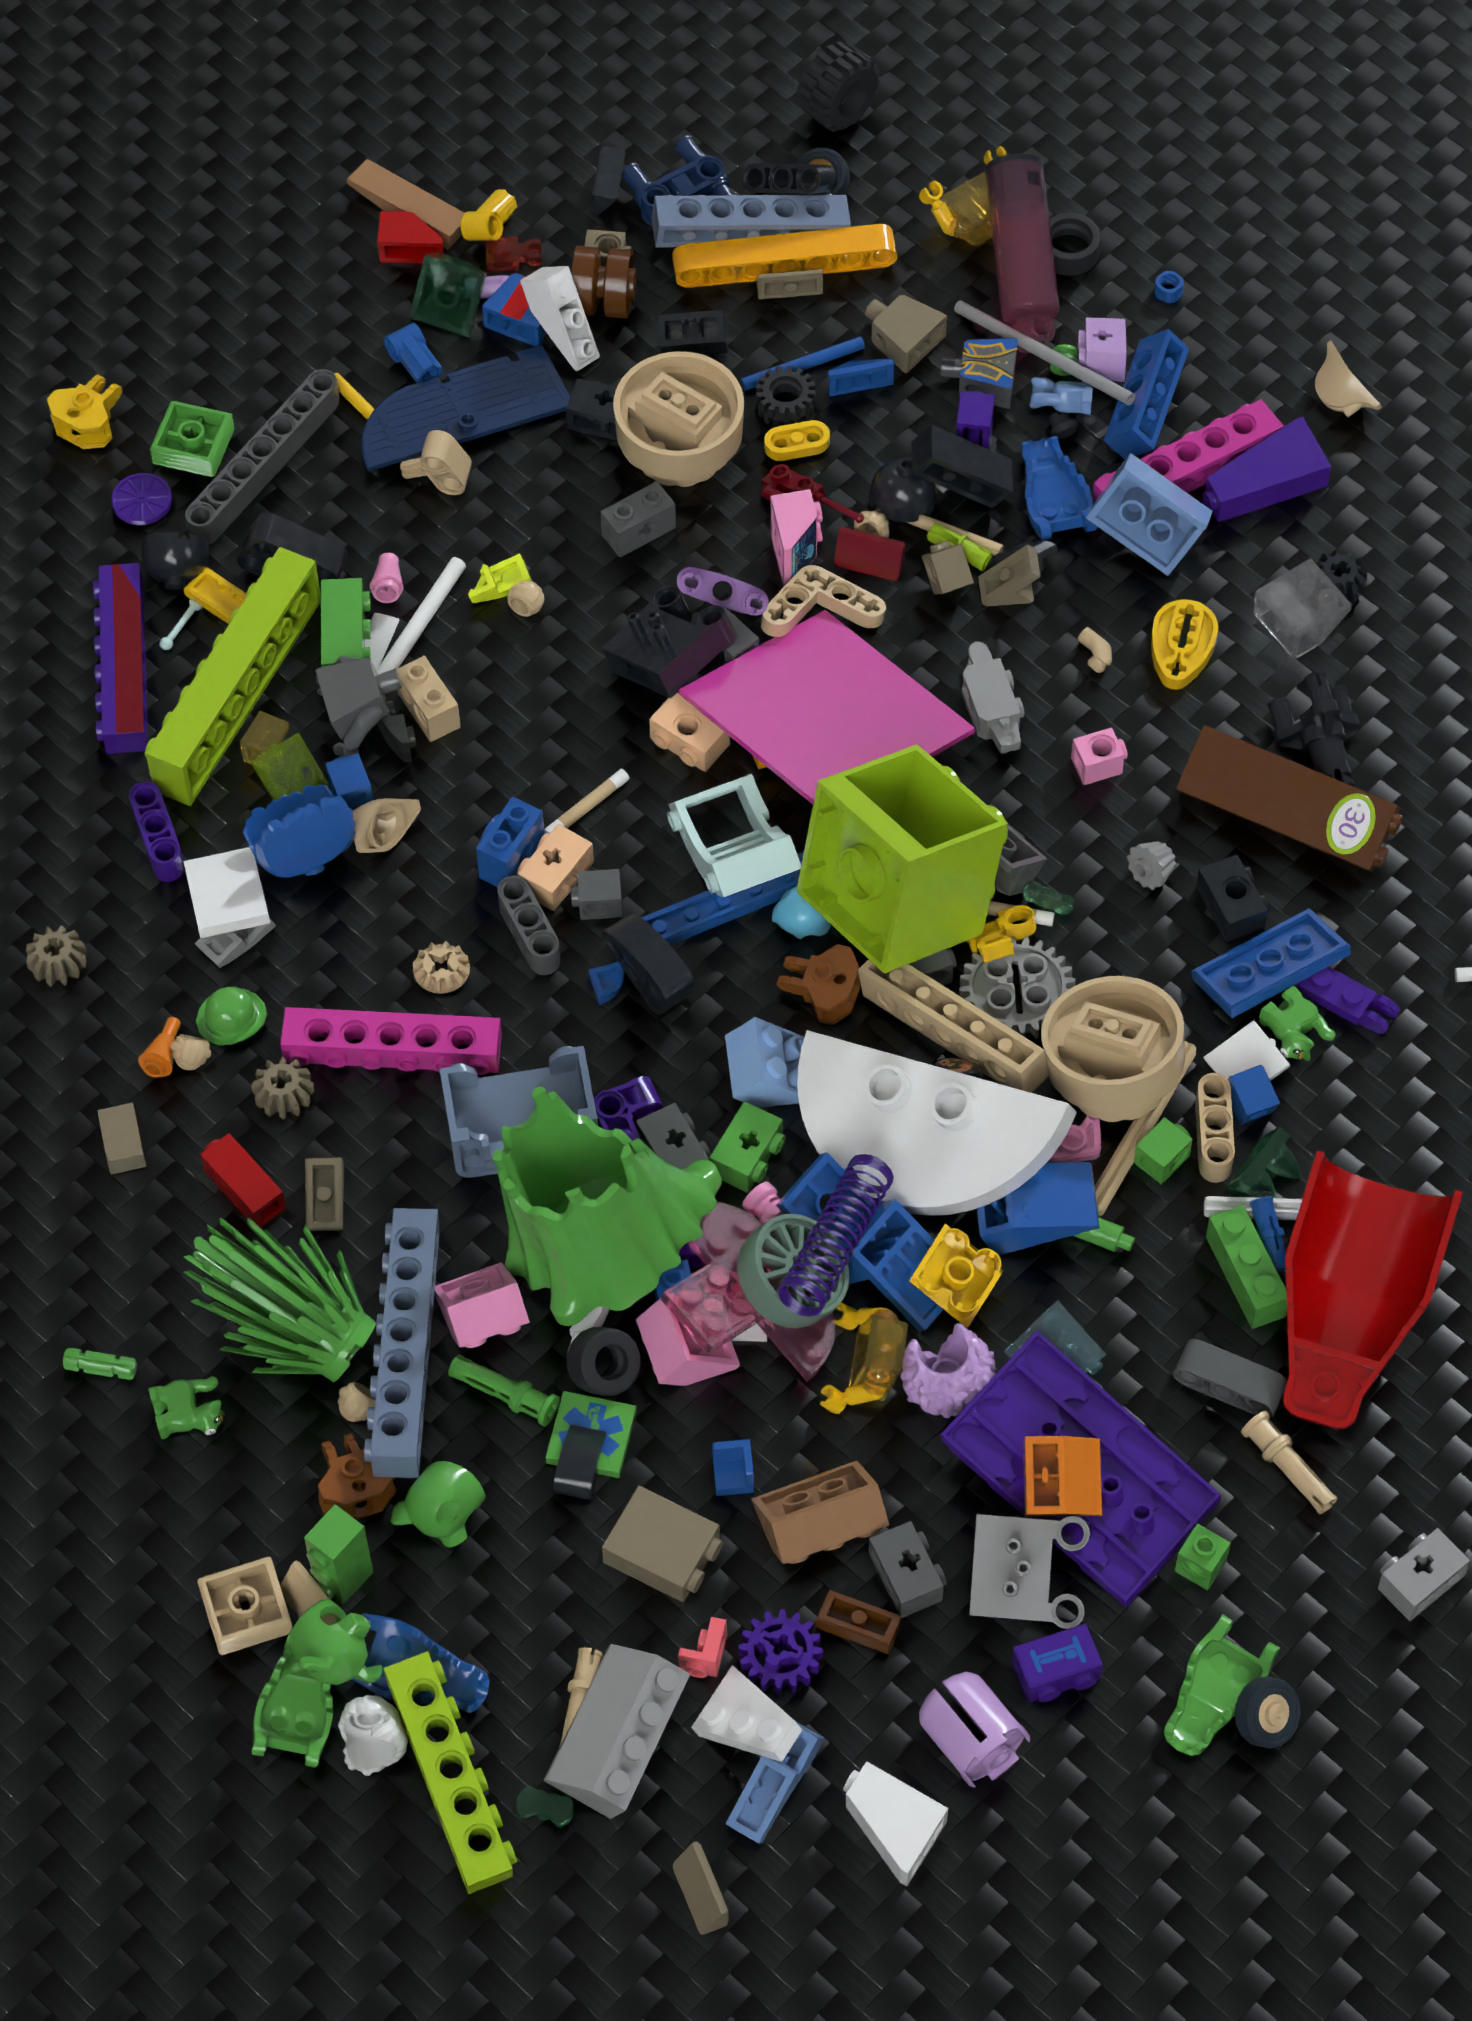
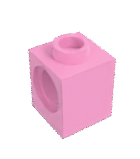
M1111 727L1073 739L1071 759L1083 785H1087L1122 774L1124 759H1127V749L1124 741L1117 739Z

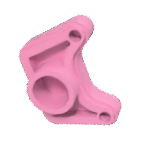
M1086 1115L1080 1126L1071 1125L1062 1143L1047 1163L1082 1162L1097 1159L1101 1153L1100 1119Z

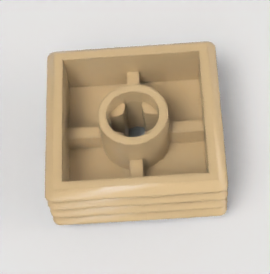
M265 1557L198 1579L200 1593L220 1655L287 1635L291 1628H293L271 1557ZM248 1601L250 1609L243 1611L240 1603Z

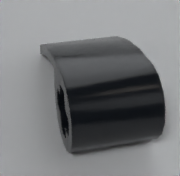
M570 1425L555 1473L554 1493L586 1500L592 1499L598 1476V1461L607 1436L605 1431Z

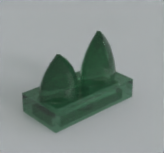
M1280 1126L1264 1135L1225 1188L1235 1197L1245 1192L1252 1198L1268 1196L1276 1198L1274 1185L1270 1176L1265 1171L1266 1168L1286 1178L1299 1179L1301 1177L1297 1161L1285 1145L1290 1135Z

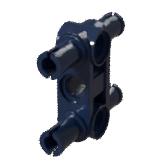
M690 135L680 138L675 144V150L687 163L685 166L653 182L649 181L637 163H631L622 170L621 177L635 193L634 198L636 204L641 209V218L649 225H652L651 217L655 196L735 195L730 189V180L724 173L723 162L715 156L703 154Z

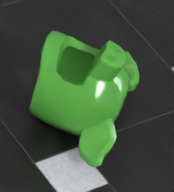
M446 1461L434 1462L426 1468L410 1487L406 1500L399 1501L393 1507L390 1521L393 1525L414 1524L422 1534L439 1538L444 1546L448 1548L453 1547L467 1539L464 1524L469 1515L481 1506L486 1496L480 1482L462 1466Z
M320 1600L311 1606L294 1625L289 1636V1648L298 1662V1667L307 1672L312 1678L326 1684L338 1685L353 1678L362 1682L373 1683L382 1675L381 1665L368 1668L365 1666L368 1653L364 1638L371 1626L363 1615L350 1613L346 1616L345 1612L332 1600ZM326 1614H334L336 1616V1624L329 1626L321 1620V1617Z

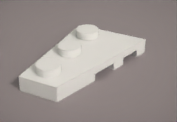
M733 1665L691 1727L699 1737L780 1762L783 1761L802 1732V1729L795 1720Z

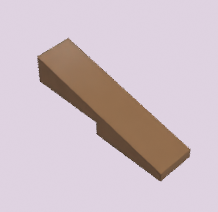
M366 159L347 178L348 185L383 211L413 212L442 238L445 249L448 250L462 236L461 219L464 212L376 163Z

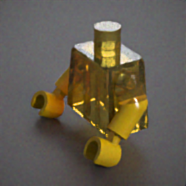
M1002 146L996 148L998 157L1007 155ZM990 150L984 155L986 165L993 160ZM985 172L942 195L943 188L937 181H932L929 184V189L932 191L933 196L927 188H923L920 191V200L924 204L932 205L931 211L945 234L966 240L973 246H978L992 239L1000 247L1006 245L1012 239L1013 232L1009 229L1011 221L997 218L994 214L991 181L987 179Z
M840 1303L836 1308L843 1312V1316L839 1320H832L833 1324L850 1331L854 1330L858 1324L860 1326L857 1331L849 1387L843 1393L832 1385H827L821 1390V1393L828 1399L820 1402V1405L830 1412L839 1414L845 1409L847 1403L853 1406L875 1400L884 1401L899 1376L903 1364L908 1324L899 1321L898 1316L887 1308H860L856 1310L843 1303Z

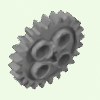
M1011 937L1015 954L987 963L983 962L981 955L973 953L972 964L965 963L964 975H960V997L1020 1035L1026 1037V1033H1031L1036 1040L1039 1039V1030L1042 1029L1044 1017L1051 1005L1064 992L1075 986V978H1072V967H1065V957L1059 956L1055 958L1054 947L1043 951V941L1041 940L1034 947L1029 946L1028 937L1024 938L1021 945L1016 943L1014 937ZM1014 964L1019 969L1022 1014L1016 1012L1012 965ZM1038 1001V1002H1042V1003L1035 1004V1003H1032V1002Z

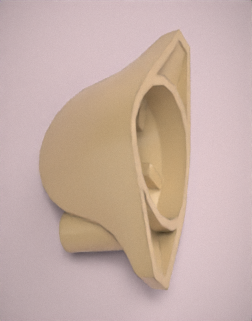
M1330 340L1327 343L1325 362L1315 379V388L1319 398L1328 408L1344 412L1347 417H1350L1362 407L1375 410L1381 409L1382 406L1348 369Z
M377 799L353 810V819L356 825L352 841H355L357 852H385L393 848L401 840L421 811L419 800Z

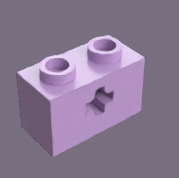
M1086 318L1085 330H1079L1078 363L1110 381L1124 382L1126 366L1125 319Z

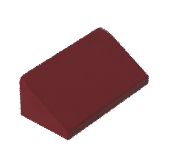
M840 527L834 556V566L891 581L899 579L905 560L904 542Z

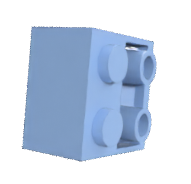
M756 1017L726 1034L725 1040L733 1098L742 1102L745 1101L758 1108L799 1104L797 1087L798 1064L805 1037Z

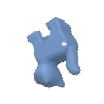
M1036 377L1031 379L1033 386L1031 402L1029 404L1031 408L1053 406L1059 412L1091 414L1093 388L1086 382L1059 381L1054 383L1048 378Z

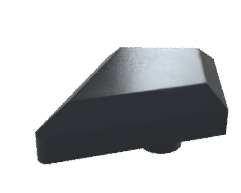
M1030 540L998 553L990 563L994 567L1024 546L1029 545L1037 549L1039 570L1041 571L1045 569L1043 559L1057 552V546L1049 541Z

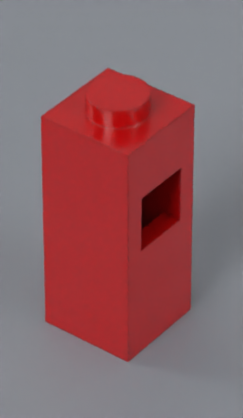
M230 1133L222 1139H216L209 1143L204 1152L200 1154L204 1172L246 1218L252 1219L260 1228L286 1209L283 1191Z

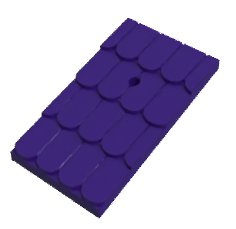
M1038 1330L1034 1332L940 1434L942 1442L949 1447L953 1454L988 1482L989 1487L1023 1516H1025L1024 1437L1072 1436L1100 1439L1102 1516H1077L1086 1522L1090 1532L1089 1540L1082 1549L1067 1551L1060 1547L1055 1539H1053L1052 1543L1075 1561L1082 1571L1126 1608L1155 1577L1162 1566L1185 1543V1540L1188 1539L1197 1523L1201 1524L1208 1517V1514L1221 1502L1220 1493ZM1026 1517V1518L1061 1521L1062 1519H1064V1518H1066V1517ZM1068 1523L1061 1530L1063 1541L1069 1545H1076L1083 1539V1529L1076 1523Z

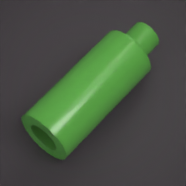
M1099 1217L1100 1228L1072 1235L1113 1252L1118 1247L1131 1251L1135 1241V1237L1123 1233V1226Z

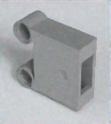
M977 1514L969 1615L1054 1622L1057 1626L1065 1629L1079 1625L1085 1613L1081 1600L1075 1595L1062 1594L1056 1597L1052 1603H1048L1053 1539L1064 1550L1078 1551L1087 1544L1090 1536L1089 1527L1086 1522L1076 1516H1069L1061 1521ZM1068 1523H1076L1083 1529V1539L1076 1545L1065 1543L1061 1537V1530ZM1063 1600L1073 1601L1078 1607V1616L1070 1623L1062 1622L1056 1616V1607Z

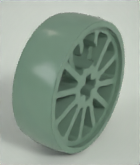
M784 1214L767 1220L747 1237L741 1246L737 1259L739 1283L749 1303L760 1315L770 1322L787 1328H803L824 1319L839 1306L846 1295L849 1285V1268L847 1264L844 1267V1272L840 1275L839 1281L835 1283L834 1290L830 1292V1298L826 1300L824 1309L817 1316L806 1317L798 1315L786 1308L781 1302L778 1289L784 1277L788 1274L789 1269L793 1266L794 1260L798 1257V1252L807 1241L813 1226L817 1223V1221L803 1215ZM820 1225V1229H826L823 1225ZM821 1231L825 1238L838 1243L831 1233ZM818 1232L815 1233V1237H821ZM817 1240L820 1246L830 1249L838 1256H845L842 1250L830 1246L824 1240ZM814 1241L810 1242L812 1246H817ZM762 1247H763L769 1254L762 1252ZM812 1248L816 1255L826 1258L835 1265H840L837 1258L825 1254L818 1248ZM809 1249L806 1250V1254H812ZM807 1257L812 1264L822 1267L828 1273H836L833 1267L821 1263L815 1257H813L814 1259ZM801 1258L802 1263H808L805 1258ZM802 1265L807 1272L818 1276L825 1282H831L827 1275L816 1271L811 1266ZM763 1266L770 1267V1272L765 1273ZM800 1266L796 1267L797 1271H803ZM798 1274L799 1277L812 1281L821 1290H826L823 1284L812 1280L805 1274ZM769 1281H771L772 1284H773V1286L777 1289L776 1291H775L774 1288L771 1286V1284L769 1283ZM787 1285L788 1292L799 1303L808 1307H819V1302L802 1297L794 1290L792 1285ZM795 1285L796 1288L800 1290L803 1294H805L804 1290H806L810 1294L811 1298H816L815 1295L807 1289Z

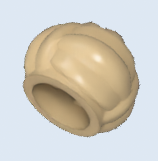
M876 510L861 512L864 515L863 522L857 523L854 519V530L885 538L889 537V522L884 513H879Z
M520 581L510 588L507 597L508 604L518 615L528 617L540 611L544 603V594L535 582Z
M180 1034L170 1046L173 1051L172 1056L177 1065L185 1070H195L200 1065H204L206 1060L211 1057L210 1044L202 1038Z
M357 1382L349 1383L347 1386L340 1388L338 1404L341 1415L351 1422L367 1420L368 1407H375L376 1398H371L370 1389Z

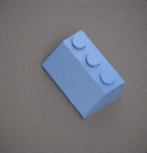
M1130 453L1112 476L1087 514L1086 519L1168 576L1206 529L1213 511Z

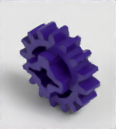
M785 1609L780 1610L778 1618H773L769 1611L765 1612V1622L763 1623L753 1618L751 1620L753 1632L743 1630L742 1641L744 1643L739 1644L738 1648L739 1656L744 1657L740 1660L741 1670H750L748 1679L751 1682L760 1679L761 1691L764 1692L770 1685L775 1686L776 1695H781L783 1686H788L792 1693L797 1692L798 1681L808 1686L810 1684L808 1672L818 1674L819 1663L817 1660L822 1659L823 1652L822 1648L817 1647L821 1644L820 1634H811L813 1623L809 1621L801 1625L800 1614L797 1612L791 1619L786 1618ZM797 1637L804 1643L807 1653L803 1652V1647L797 1645ZM781 1649H786V1650H787V1651H782V1652L780 1653V1655H775V1654H774V1653H779V1652L781 1651ZM755 1651L758 1652L759 1657L765 1660L764 1667L757 1661Z

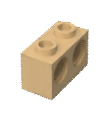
M425 655L396 669L403 688L397 689V693L430 742L460 728L458 704Z

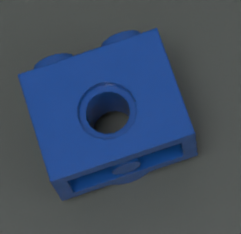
M512 796L502 812L491 819L476 848L480 879L498 887L502 879L508 876H517L519 865L525 858L530 859L537 850L540 839L545 834L542 810Z

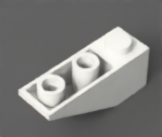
M569 266L542 267L520 280L531 312L575 371L582 369L600 357Z

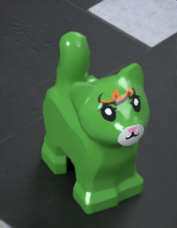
M1292 986L1282 994L1285 1000L1279 1007L1270 1002L1261 1009L1259 1023L1262 1026H1268L1275 1037L1281 1040L1280 1052L1285 1058L1310 1061V1050L1314 1043L1304 1034L1315 1028L1319 1036L1327 1041H1332L1336 1034L1328 1027L1324 1018L1318 1013L1317 1007L1309 1000L1303 998L1300 991L1295 986Z
M211 1376L207 1379L190 1380L178 1379L165 1386L148 1388L161 1439L168 1438L171 1433L187 1432L192 1429L201 1430L206 1435L214 1434L217 1431V1427L222 1423L223 1416H225V1413L221 1410V1401L215 1400L196 1407V1393L209 1392L218 1386V1379Z

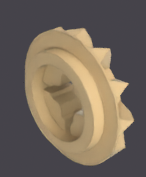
M447 941L438 945L431 942L428 948L419 950L416 960L413 961L414 977L417 983L429 992L439 994L452 992L461 987L469 976L470 964L468 955L463 953L460 946L454 947ZM447 961V970L441 968L435 971L434 962L441 964Z

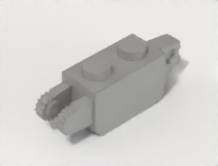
M975 641L968 648V656L970 657L967 662L968 666L963 671V687L961 692L976 734L985 740L993 739L1000 753L1018 750L1021 746L1019 725L1020 718L1024 717V708L1020 697H1014L1012 674L1010 670H1004L1000 658H992L987 644Z

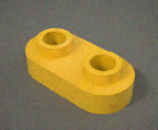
M816 420L774 427L765 435V453L776 461H786L821 454L829 447L830 431L824 423Z

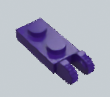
M1329 966L1302 980L1296 987L1306 998L1357 1026L1360 1024L1377 1034H1384L1389 1024L1384 1018L1368 1010L1371 1008L1389 1018H1395L1400 1011L1396 1002H1393L1384 995H1377L1373 990Z

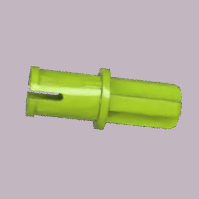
M934 523L928 531L927 539L930 542L938 544L949 540L950 545L962 544L966 560L969 564L980 571L985 570L988 566L993 552L968 540L967 535L960 536L938 523Z

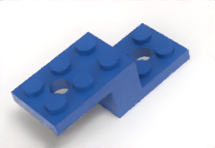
M828 1152L822 1153L776 1206L783 1214L803 1215L817 1221V1218L822 1213L819 1205L822 1195H827L831 1198V1194L835 1191L836 1185L840 1182V1178L845 1173V1170ZM849 1181L852 1187L860 1189L852 1181ZM846 1182L843 1183V1187H849ZM844 1190L848 1196L859 1199L866 1206H873L870 1200L859 1197L852 1190ZM842 1191L838 1192L839 1195H844ZM840 1198L843 1204L852 1206L863 1215L868 1214L865 1208L854 1205L847 1198ZM837 1199L834 1200V1203L840 1204ZM896 1199L881 1203L877 1207L876 1213L872 1216V1221L868 1224L867 1230L863 1233V1238L859 1240L858 1247L854 1249L853 1255L849 1258V1283L869 1279L919 1332L925 1331L943 1310L942 1307L909 1281L933 1244L934 1239ZM835 1206L838 1212L850 1216L857 1223H864L861 1217L849 1213L842 1206ZM831 1214L834 1221L843 1223L852 1231H859L856 1225L844 1221L838 1215ZM828 1215L824 1217L825 1220H830ZM826 1223L829 1229L841 1233L847 1239H854L851 1233L839 1229L833 1223ZM836 1238L843 1248H850L847 1242Z

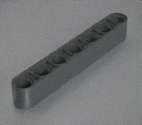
M319 369L311 373L185 511L188 534L205 537L209 540V545L215 542L335 411L340 403L337 378L332 371Z

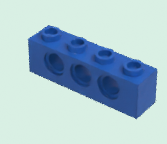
M1169 329L1139 341L1123 388L1135 394V400L1131 405H1126L1118 400L1104 441L1123 459H1126L1130 453L1138 456L1154 450L1189 352V348Z

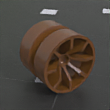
M577 245L574 252L571 275L585 315L594 316L598 308L599 298H603V308L606 317L628 319L631 301H634L636 292L637 272L636 268H634L633 250L610 248L606 265L601 266L599 247Z

